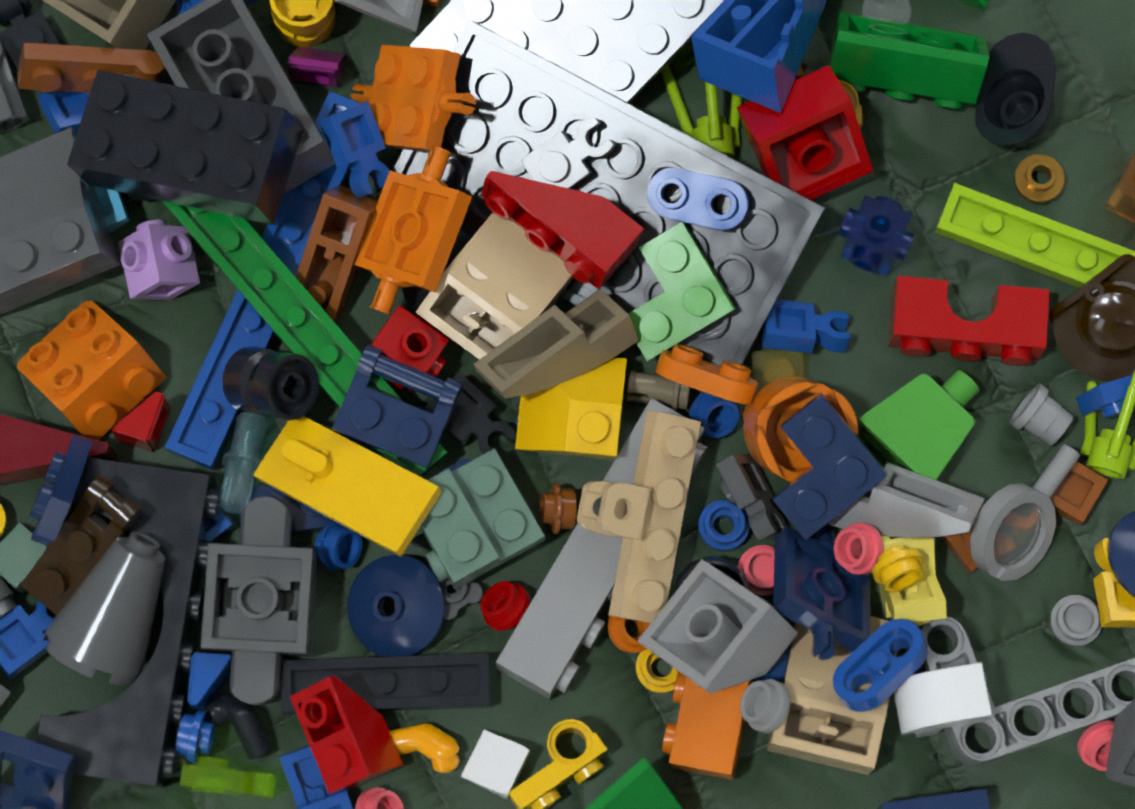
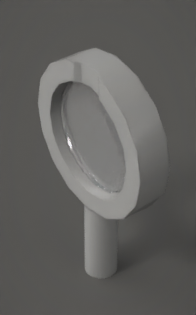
M1063 444L1033 487L1024 483L1010 484L995 492L983 505L974 522L970 537L971 557L979 569L1001 581L1017 580L1031 572L1043 559L1052 543L1056 527L1055 507L1050 498L1079 459L1080 454Z

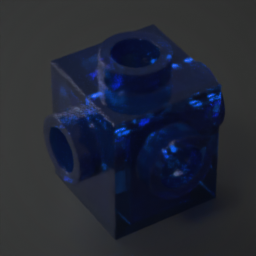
M865 195L859 211L849 207L838 235L847 238L841 257L849 260L851 264L859 269L873 273L878 272L887 276L894 258L904 261L915 234L906 230L912 214L903 211V206L895 200L883 196H877L873 199ZM872 229H874V230H876V231H879V232H881V233H883V234H878V233L874 232Z

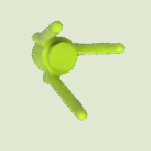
M667 64L661 70L682 131L733 158L735 156L734 148L740 147V115L737 107L742 105V97L732 93L729 122L727 124L726 117L719 115L717 86L705 82L708 116L697 119V128L693 129L669 64Z
M1135 370L1128 386L1115 430L1102 429L1100 437H1096L1097 413L1085 416L1084 441L1080 455L1088 457L1087 468L1106 477L1125 479L1127 470H1135V439L1130 446L1131 437L1126 434L1135 406ZM1095 381L1087 383V391L1097 386Z

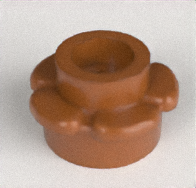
M559 483L552 485L550 493L541 494L539 507L541 523L549 524V528L554 534H558L560 529H573L576 520L575 491L572 488H560Z

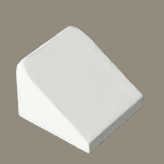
M483 730L461 777L508 800L509 792L513 790L530 755V749Z

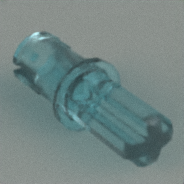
M249 412L239 413V416H236V425L230 451L225 453L222 459L226 469L219 505L223 508V511L228 513L242 514L246 504L250 502L255 480L253 474L262 461L259 458L265 431L269 423L265 417Z

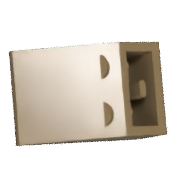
M492 213L443 272L436 293L430 291L416 313L480 360L554 306L574 277L568 273L564 262L549 250L546 252L541 251L531 244L526 238L524 230L511 219L504 220Z
M871 617V634L881 625L888 622V620ZM795 623L794 629L798 634L791 643L782 681L789 694V711L781 725L770 732L766 751L869 775L875 768L889 697L875 709L866 712H856L845 707L834 690L833 675L837 667L852 652L834 644L835 655L832 658L820 660L818 659L819 655L814 657L812 654L813 634L811 630ZM871 684L861 685L856 692L860 693L867 690Z

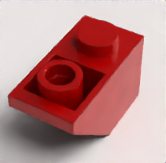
M335 675L327 677L290 696L329 794L362 785L403 765L384 717Z

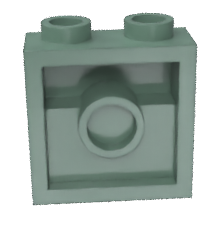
M495 448L452 472L447 469L427 480L439 486L443 492L414 537L423 533L431 546L432 551L425 554V557L439 582L448 578L456 590L545 541L542 530Z

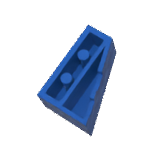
M724 0L691 35L699 79L782 113L825 7L826 0Z

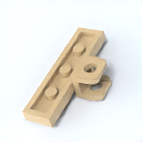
M647 411L633 484L592 481L583 486L577 515L578 524L585 530L593 533L623 538L608 614L610 616L652 623L668 602L701 421L659 411ZM602 497L599 516L597 517L593 511V504L596 499Z

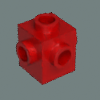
M398 305L370 345L382 349V355L436 377L447 361L440 353L449 339L441 335L440 330L420 315L414 316ZM383 378L389 385L395 388L402 389L404 387L410 392L412 391V389Z

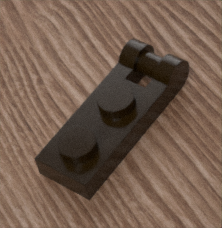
M103 475L97 477L82 496V500L60 529L55 542L52 541L21 583L25 590L55 615L64 607L117 537L124 536L142 511V507L131 498L125 501L113 491L114 484ZM99 508H102L112 517L110 523L97 514Z

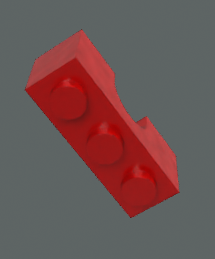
M897 276L892 288L888 347L900 348L901 354L914 357L928 356L931 354V351L951 353V358L959 361H977L981 359V356L1001 357V362L1007 365H1030L1032 360L1038 361L1046 349L1050 289L999 285L991 300L990 316L981 321L971 322L959 318L951 310L947 299L948 280Z

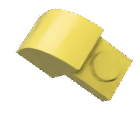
M881 536L883 552L896 546H905L907 549L918 550L923 558L921 568L924 572L919 582L902 591L887 592L883 584H879L886 618L892 617L893 620H909L917 626L927 624L931 620L946 619V599L936 577L934 538Z

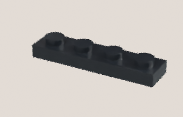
M489 653L281 660V712L283 715L296 714L290 696L334 675L377 712L490 708Z

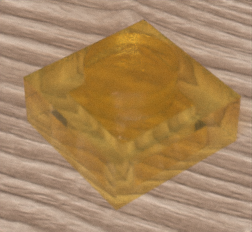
M786 350L752 351V379L758 382L755 395L764 386L775 380L785 377L804 378L802 352Z

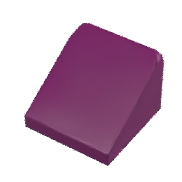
M298 47L289 56L288 66L292 81L334 88L341 87L345 64L344 53Z

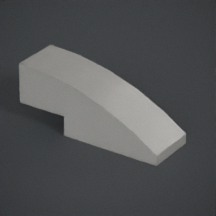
M887 462L884 469L888 476L827 523L841 529H845L854 523H867L874 526L881 536L921 538L955 535L970 531L985 498Z

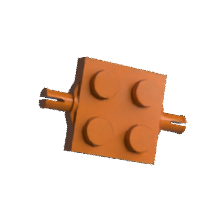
M381 45L379 58L375 65L373 85L356 84L352 90L363 94L351 93L353 101L358 103L368 101L386 147L430 152L431 145L441 148L444 130L451 117V113L470 115L475 108L464 104L476 105L475 97L471 93H456L455 78L460 54L447 49Z
M431 145V150L422 173L404 175L389 171L375 207V212L354 262V265L373 272L377 278L381 279L370 305V308L390 315L400 287L416 286L436 293L472 196L449 188L441 181L448 160L452 155L451 152L443 148Z

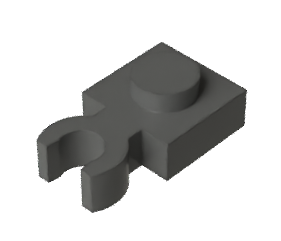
M750 454L731 455L716 464L722 475L720 484L724 494L731 503L737 504L739 510L745 509L749 516L751 529L758 541L766 538L769 540L774 539L786 527V524L777 509L773 507L771 501L774 495Z

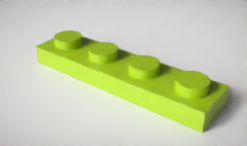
M957 183L953 184L935 230L936 234L1078 288L1121 255L1129 254L1135 257V251Z

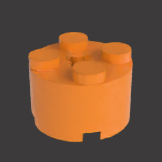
M785 377L767 384L754 396L752 403L746 405L743 412V434L750 455L760 467L788 482L794 481L812 465L782 430L781 424L822 392L858 436L857 419L846 398L829 386L802 377Z

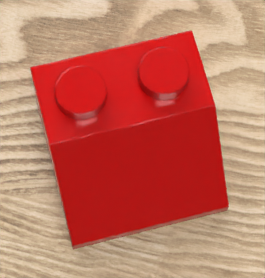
M829 65L794 81L782 113L753 101L737 107L747 138L763 174L811 200L873 172L851 99Z

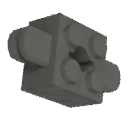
M267 496L255 498L248 502L243 509L240 545L208 543L201 637L202 649L209 652L232 653L231 691L242 702L255 706L271 702L280 692L281 660H283V656L312 657L318 575L317 552L312 548L290 547L292 515L283 503Z

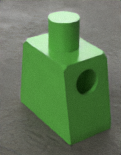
M957 370L941 387L929 375L922 373L866 412L858 420V435L886 462L937 481L976 423L975 419L963 407L979 392V388L967 374L960 370Z

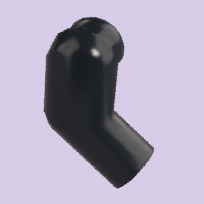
M232 693L219 694V699L211 700L206 704L207 714L216 727L220 728L226 723L232 722L249 760L261 757L272 750V746L257 713Z

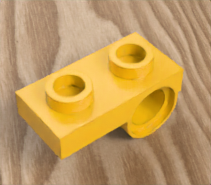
M567 719L557 723L551 729L547 738V751L552 763L509 792V797L516 808L547 809L561 798L557 790L566 783L575 779L578 785H581L604 768L600 760L607 756V748L596 732L592 733L586 724L575 719ZM566 733H575L583 738L586 749L580 757L566 759L556 750L557 740Z

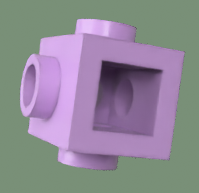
M160 219L149 220L137 225L136 232L118 242L121 264L124 268L130 299L171 300L200 283L190 234L183 226L167 225L165 220Z

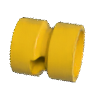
M269 0L276 32L285 42L295 47L308 48L319 45L330 36L335 27L336 10L334 0Z

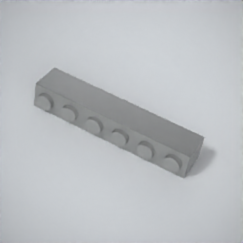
M651 398L603 481L633 484L647 411H659L680 417L684 416ZM700 426L692 474L708 448L701 444L705 430L702 426ZM602 497L596 499L593 504V511L597 517L599 516ZM577 523L497 659V670L549 700L552 699L557 689L566 693L580 668L579 665L573 662L582 645L591 649L605 626L606 622L600 619L599 616L607 602L611 601L623 538L593 533L585 530Z

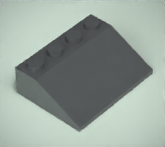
M72 127L0 157V315L120 265L94 186L88 185L67 165L76 138L75 130Z

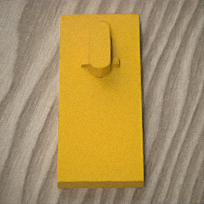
M305 416L286 423L253 474L259 481L400 557L443 492L439 486Z

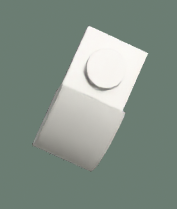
M982 662L912 675L894 691L902 735L915 733L916 738L936 735L943 728L984 722L992 715Z

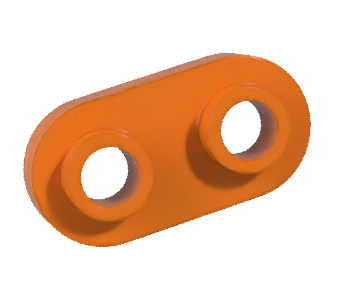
M675 344L672 351H661L655 372L660 376L728 401L740 404L752 403L758 382L750 378L751 369L730 361H722L721 366L702 360V352L685 345Z

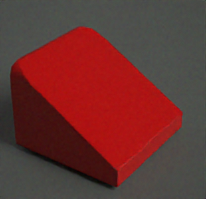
M155 391L115 425L111 432L121 443L154 452L157 449L171 407L163 393Z

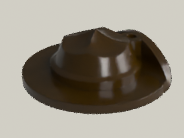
M1129 254L1121 255L1055 305L1049 313L1053 334L1063 356L1077 370L1098 380L1110 382L1133 375L1135 370V257Z

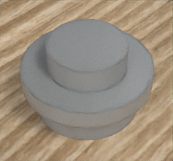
M1066 596L1055 604L1050 613L1049 622L1054 636L1065 645L1072 647L1087 645L1100 633L1101 621L1098 606L1085 596Z
M772 679L753 682L747 687L741 699L740 710L742 717L748 721L754 730L762 733L774 731L785 720L789 711L787 688L782 683Z

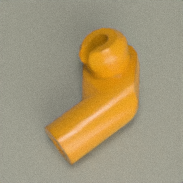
M423 723L389 731L399 755L419 751L431 759L433 769L439 773L451 772L459 765L460 760L457 753L460 748L456 740L432 724Z

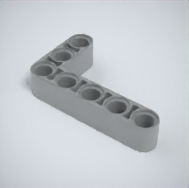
M947 617L946 619L931 620L921 629L928 647L927 657L920 667L922 673L977 663L964 628L954 618ZM932 631H941L947 634L952 640V652L947 655L933 652L928 646V634ZM1135 658L994 707L987 689L992 713L987 720L944 728L952 752L964 765L972 767L983 766L1087 729L1095 723L1115 719L1132 701H1122L1114 695L1111 687L1112 679L1118 676L1126 678L1133 685L1135 692ZM1065 694H1076L1083 699L1087 709L1084 718H1072L1066 713L1063 708ZM1017 711H1028L1035 716L1038 721V731L1035 736L1023 735L1016 729L1014 716ZM979 728L986 732L990 740V747L987 753H975L968 748L965 741L967 729Z

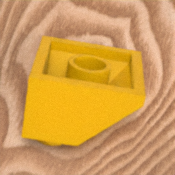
M614 357L593 370L557 386L520 396L515 450L615 460L618 450L627 359Z

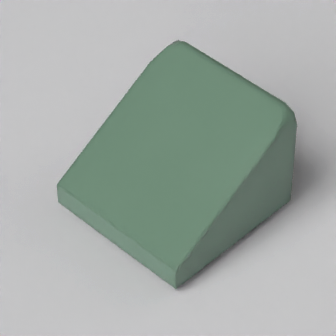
M19 522L0 543V575L23 595L26 590L21 586V583L47 549V546L31 540L32 533Z

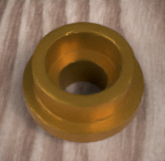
M1034 154L1026 157L1019 163L1014 174V185L1017 192L1025 200L1037 204L1047 203L1055 199L1061 192L1065 181L1061 165L1054 158L1044 154ZM1043 171L1048 176L1049 181L1045 184H1038L1033 180L1031 173Z

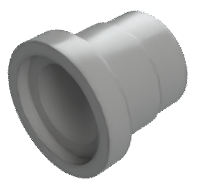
M1039 383L1021 401L1014 411L1009 424L1017 430L1021 428L1026 429L1036 438H1040L1049 446H1052L1069 427L1073 415L1048 396L1049 389Z

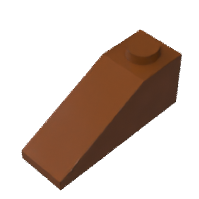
M337 185L323 194L296 275L297 280L336 325L361 268L354 265V262L378 202V199L367 195L357 198L351 189L342 185Z

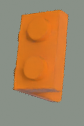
M91 300L83 302L76 309L72 310L40 342L33 345L17 364L19 371L65 416L81 436L95 440L101 439L167 378L141 345Z

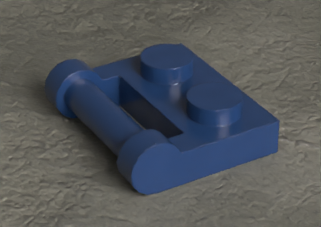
M367 344L332 429L344 436L428 470L455 408L463 383L450 377L446 381L385 357L382 355V349ZM374 374L438 400L434 413L431 414L370 389L369 386Z
M0 730V809H70L74 756ZM2 760L15 763L13 787L1 783Z

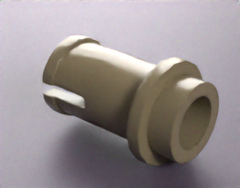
M631 370L627 402L648 404L652 398L666 407H671L675 412H677V409L687 410L691 387L668 380L660 375L639 373Z

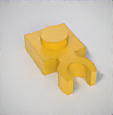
M1104 538L1094 548L1096 562L1105 570V572H1101L1093 578L1101 627H1135V598L1115 578L1108 560L1107 546L1109 538Z

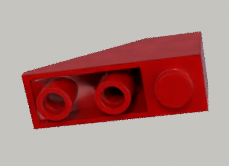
M490 171L486 175L481 192L487 207L496 216L504 220L511 219L524 230L525 236L531 244L541 251L546 252L549 250L564 262L566 270L572 277L582 283L589 282L598 290L633 252L644 230L643 227L608 199L599 195L495 171Z

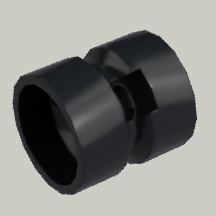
M255 346L243 347L235 352L226 363L222 376L224 394L227 401L234 408L244 412L267 415L288 421L299 419L307 414L314 405L319 391L317 371L307 357Z

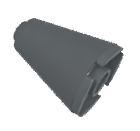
M132 532L129 537H117L47 627L43 635V641L49 640L46 650L50 655L63 665L90 678L94 677L96 670L112 674L109 681L111 684L131 685L140 676L144 668L165 563V556L158 550L160 545L156 540L137 532Z

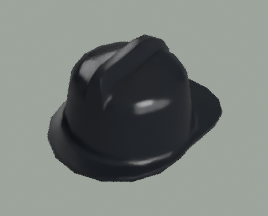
M1023 32L1008 35L996 43L989 51L988 66L977 98L975 124L980 135L992 144L1002 146L1015 144L1018 147H1028L1029 142L1042 136L1052 123L1054 118L1053 93L1056 75L1055 56L1049 44L1037 35Z

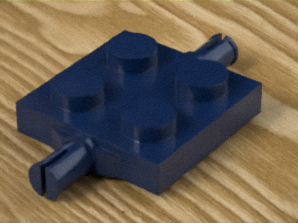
M826 524L814 533V538L809 537L807 540L798 531L786 526L775 537L773 608L787 620L796 622L811 630L813 634L812 654L814 657L819 655L818 659L820 660L832 658L835 655L834 644L853 652L871 635L870 573L866 575L852 574L837 562L834 555L835 526Z

